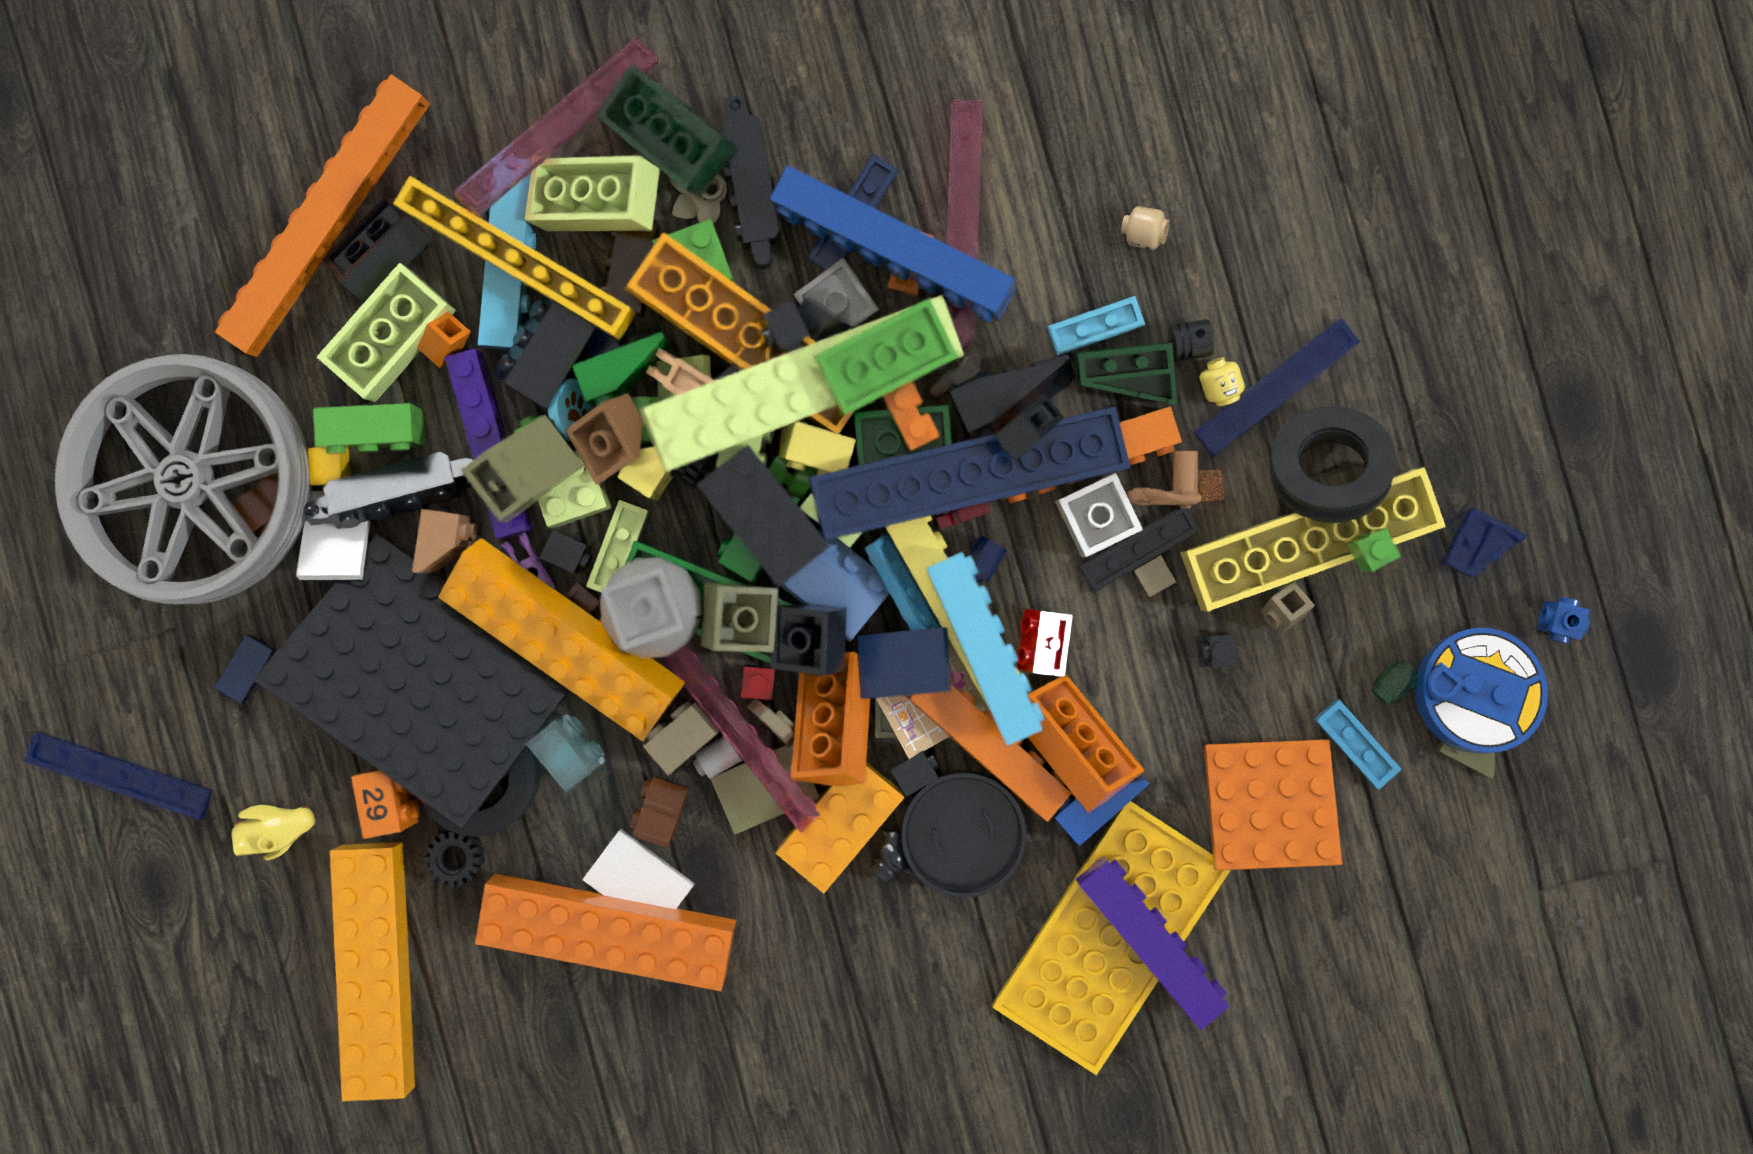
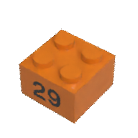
M373 768L351 776L363 839L401 832L418 823V817H420L418 800L414 799L411 793L380 771Z

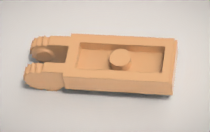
M658 349L656 356L660 360L672 365L668 375L655 366H649L646 371L649 375L662 382V386L676 395L716 381L683 359L677 358L662 349Z

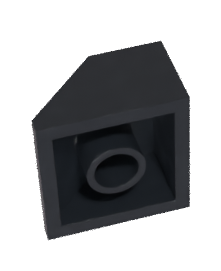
M777 605L774 652H771L770 668L824 676L844 671L847 608L824 605Z

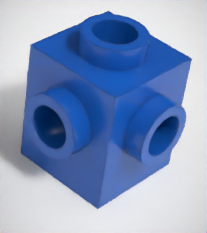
M1560 597L1559 601H1544L1543 608L1539 614L1537 631L1550 634V640L1568 644L1569 639L1582 640L1590 625L1588 617L1590 610L1578 607L1580 601L1566 597Z

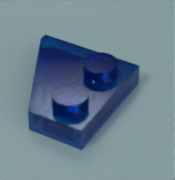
M1470 508L1442 563L1468 577H1474L1484 570L1486 565L1502 557L1505 554L1504 552L1512 546L1525 540L1527 535L1476 508Z

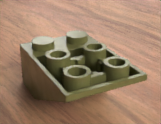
M544 415L486 450L461 469V471L500 522L509 523L584 465L549 418Z

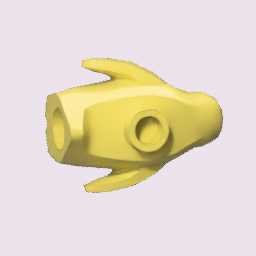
M270 805L249 807L238 814L239 818L247 820L239 821L232 830L234 853L236 856L267 853L263 857L265 860L277 858L284 854L295 840L315 824V816L308 806L296 809H283Z

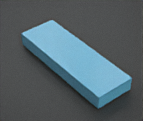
M1136 296L1049 325L1047 330L1056 356H1060L1144 327L1145 322Z

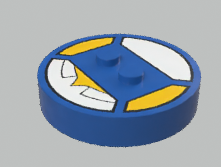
M1472 628L1443 638L1427 652L1417 671L1415 696L1422 719L1438 739L1459 751L1472 754H1488L1514 748L1527 740L1535 732L1546 711L1548 687L1545 673L1539 660L1522 641L1501 630ZM1440 662L1466 682L1455 697L1445 701L1433 699L1425 688L1427 676Z

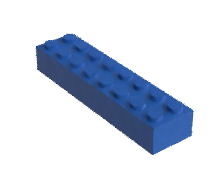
M788 165L770 198L776 207L775 212L780 214V218L789 224L797 226L800 222L815 237L825 240L826 236H828L836 243L835 246L850 254H852L853 250H856L863 256V260L879 268L882 263L891 270L890 273L903 281H907L910 277L919 284L918 287L932 295H935L936 291L946 297L945 301L960 309L965 305L974 311V316L985 322L990 323L992 319L997 322L1001 320L1016 290L1013 277Z

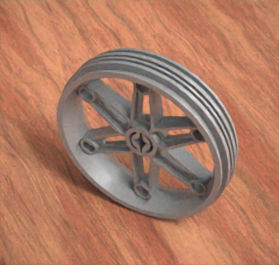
M188 354L165 355L133 363L118 370L96 386L79 405L66 427L60 443L55 470V492L61 521L70 541L82 559L98 575L124 592L141 599L166 604H203L215 602L236 595L262 580L278 566L296 542L306 519L304 507L306 503L310 502L312 489L309 478L308 448L305 438L293 414L280 397L256 376L239 367L216 359ZM194 379L196 382L193 393L174 437L141 404L134 400L144 392L159 385L178 380ZM214 384L215 391L213 395L210 396V388ZM231 391L245 400L258 414L273 444L217 452L226 406ZM126 407L127 412L126 415L123 417V410ZM206 407L209 408V413L198 454L188 451L203 409ZM113 423L145 469L94 486V471L98 452L108 428ZM139 424L170 453L161 462L135 429ZM273 452H275L276 460L273 463V465H271L270 456ZM254 460L255 467L215 480L211 466ZM278 473V490L274 509L260 538L257 539L223 491ZM150 481H154L158 492L155 495L118 501L115 495L117 492ZM99 497V503L96 507V498ZM208 497L233 529L234 533L230 537L199 507ZM170 507L181 509L165 553L161 552L160 548ZM151 508L142 558L138 567L129 562L112 544L100 522L99 515ZM194 524L202 529L236 562L222 572L204 579L190 582L171 581ZM246 542L248 550L244 556L242 553L243 544ZM158 564L159 573L156 576L155 567Z

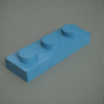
M1339 699L1333 701L1313 719L1375 789L1379 790L1402 770Z

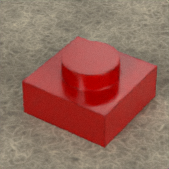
M744 666L741 697L772 700L775 669Z

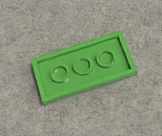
M930 298L814 356L842 415L958 357Z

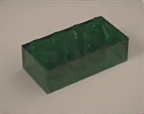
M632 63L596 114L601 121L683 189L700 197L737 146L652 75Z

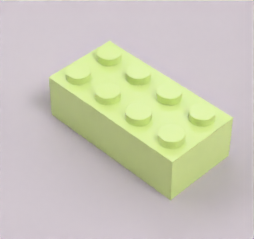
M641 156L533 159L525 220L545 231H652L660 169Z
M399 263L320 352L317 358L363 399L376 402L420 352L417 347L427 324L447 311L453 315L456 309L412 270Z

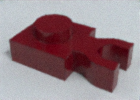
M983 503L938 517L936 521L939 530H943L991 511L988 503Z

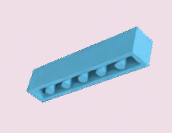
M494 158L489 224L535 250L536 234L533 233V224L525 220L532 161ZM485 261L478 345L485 349L509 351L513 345L515 333L518 329L524 327L525 313L529 314L531 308V297L527 295V285Z
M961 552L926 568L1006 745L1013 744L1043 730L1040 722L1045 720L1037 702L1031 704L1026 694L1031 691L1030 685L1024 673L1018 675L1013 663L1017 662L1018 659L1011 644L1005 646L1000 634L1005 632L997 614L991 616L987 608V604L991 603V600L984 585L977 586L973 575L977 574L978 571L971 556L965 558Z

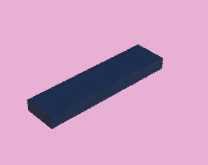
M872 154L847 195L876 209L899 173V169ZM826 236L825 240H818L807 259L826 271L839 260L845 258L848 253L835 246L836 243Z

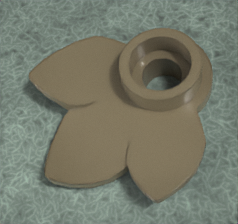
M690 169L681 171L670 178L671 184L681 193L673 207L672 214L674 217L685 220L697 217L699 223L709 219L712 220L713 224L717 221L721 214L720 202L727 195V184L720 175L715 173L702 175L696 170ZM710 185L718 187L717 192L713 195L707 193V188Z

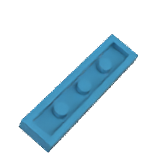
M889 533L866 546L865 550L871 564L878 571L887 592L891 594L899 608L901 617L907 622L910 630L941 627Z

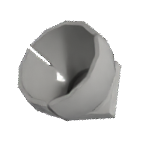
M662 557L635 558L634 561H629L612 573L606 587L601 588L600 604L603 627L614 644L618 645L619 649L642 659L670 656L691 641L701 621V618H695L697 615H702L699 588L685 568Z

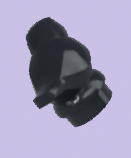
M894 829L883 830L884 838L878 847V857L873 859L874 863L869 868L886 884L892 879L895 880L898 873H907L917 878L905 857L902 835Z

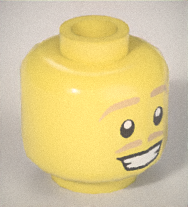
M1224 357L1206 363L1207 369L1199 376L1206 399L1209 402H1215L1217 406L1228 405L1239 400V394L1244 391L1245 384L1238 364L1226 362Z

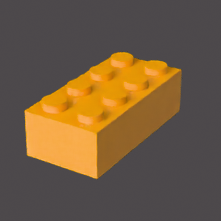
M866 761L865 784L830 785L780 844L776 854L824 894L904 799V792Z

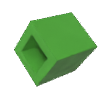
M1386 528L1374 529L1347 543L1361 572H1373L1401 557Z

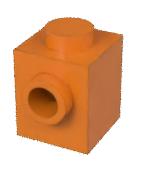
M447 311L427 324L417 348L435 365L442 368L447 364L445 357L462 352L471 331Z

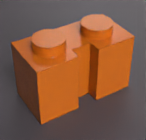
M912 381L882 396L910 453L939 439V434L929 414L920 416L917 407L922 405V400Z

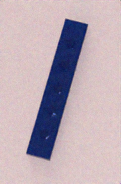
M1342 318L1338 319L1243 393L1239 400L1229 404L1193 433L1212 457L1350 351L1360 343V340Z
M42 732L33 733L24 760L26 763L197 820L204 819L213 793V789Z

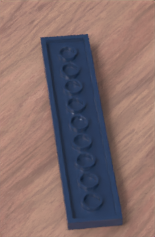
M1116 407L1063 418L1042 440L1017 460L1002 449L999 440L995 437L996 434L809 477L822 536L825 541L1129 469L1131 466Z

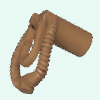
M1198 451L1173 452V491L1168 493L1159 489L1134 488L1126 494L1129 501L1142 506L1180 505L1181 509H1190L1191 504L1200 502L1202 497L1198 494Z

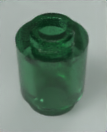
M1394 660L1374 680L1375 685L1370 690L1380 701L1390 706L1393 702L1398 703L1418 683L1415 677L1418 672L1408 662L1403 660L1399 663Z

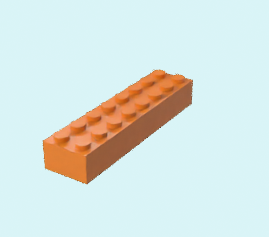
M494 873L485 884L475 944L722 991L726 979L736 920L609 897L600 893Z

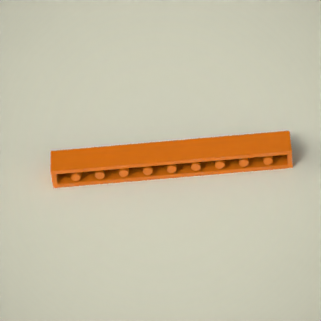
M392 74L387 80H383L376 90V97L370 105L362 109L358 117L359 122L352 131L345 134L341 141V148L335 157H331L325 163L324 173L318 182L313 183L308 188L305 201L300 208H296L291 213L288 219L289 224L283 233L278 234L273 239L270 252L265 259L260 260L253 270V277L247 285L239 289L236 294V302L231 309L222 314L215 333L244 353L255 357L259 356L323 262V258L330 252L429 107L430 103L421 94Z

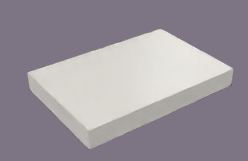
M311 491L310 502L325 496L324 491ZM305 519L296 574L299 580H363L370 521L360 523L353 528L338 529L334 523L311 526L307 519Z
M622 829L618 831L583 878V881L604 896L676 909L695 884Z

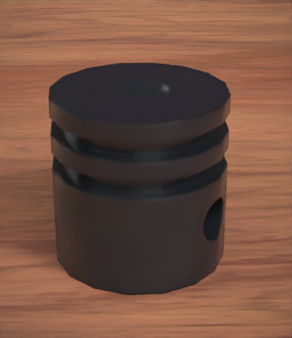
M1208 319L1186 322L1184 325L1179 323L1177 326L1175 324L1169 326L1168 337L1169 342L1173 346L1175 362L1180 361V358L1184 361L1188 358L1196 359L1213 356L1214 337Z

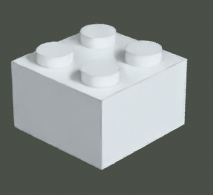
M1116 473L1055 501L1081 557H1087L1143 530Z

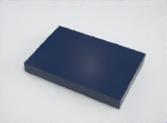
M946 627L857 636L861 699L951 692L948 630Z

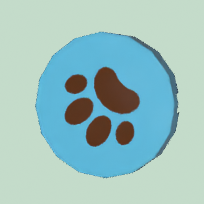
M574 378L563 380L548 405L550 420L554 419L555 428L565 441H571L566 429L593 410V405L585 401L579 382Z

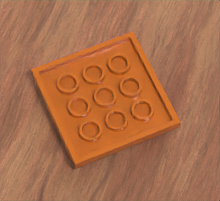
M1329 740L1211 744L1204 746L1214 871L1342 865Z

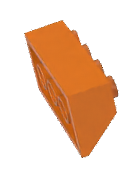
M856 652L845 653L844 671L826 676L799 672L791 767L792 780L831 786L865 784L870 699H861L859 656Z
M1067 674L1027 695L1031 704L1037 702L1045 719L1040 722L1043 730L1028 736L1029 740L1088 813L1108 801L1145 771Z

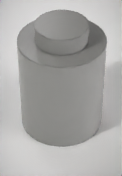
M727 733L695 752L696 759L693 760V764L701 776L706 774L711 779L742 761L743 758L734 740Z

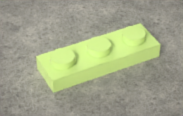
M622 500L618 501L586 587L601 592V588L606 587L612 573L625 565L633 542L639 541L650 511Z

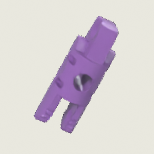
M526 532L518 536L520 543L527 550L530 557L518 562L511 544H508V542L501 544L506 556L526 570L531 568L537 569V578L553 589L556 588L544 569Z

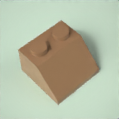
M627 393L602 402L566 429L568 436L596 485L602 483L639 457L643 419Z
M421 509L412 572L436 573L462 554L463 551L471 546V541L474 542L476 539L477 523H474L475 517Z

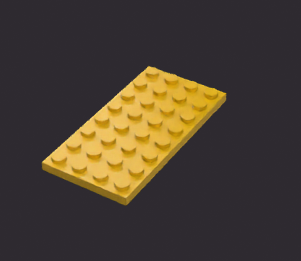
M1132 801L1117 812L992 1003V1008L1095 1075L1098 1074L1159 980L1079 886L1076 878L1103 856L1109 862L1115 859L1127 873L1122 877L1127 884L1131 886L1136 883L1147 898L1143 903L1148 909L1151 910L1156 907L1167 922L1163 927L1168 933L1171 934L1176 931L1182 940L1185 941L1231 871H1214L1213 854Z

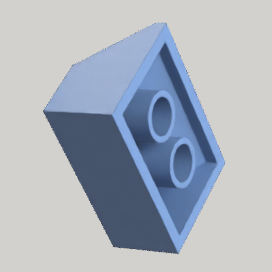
M836 538L826 541L830 547L781 587L804 605L847 608L846 639L851 641L889 593L878 571L841 540Z

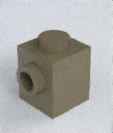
M1294 581L1271 597L1261 612L1266 623L1271 628L1276 629L1281 635L1304 619L1315 605Z

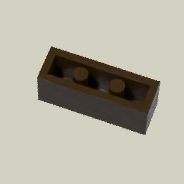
M653 220L652 231H611V240L615 241L613 253H608L605 269L609 272L607 284L603 283L601 290L630 307L636 313L635 316L645 317L647 305L624 289L654 247L652 240L659 238L660 225L657 220Z

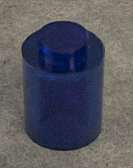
M981 535L969 554L978 571L973 577L979 585H981L983 580L988 583L990 582L1007 551L1002 546Z

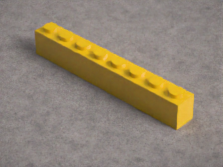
M411 176L394 202L403 212L619 341L636 315L627 305Z

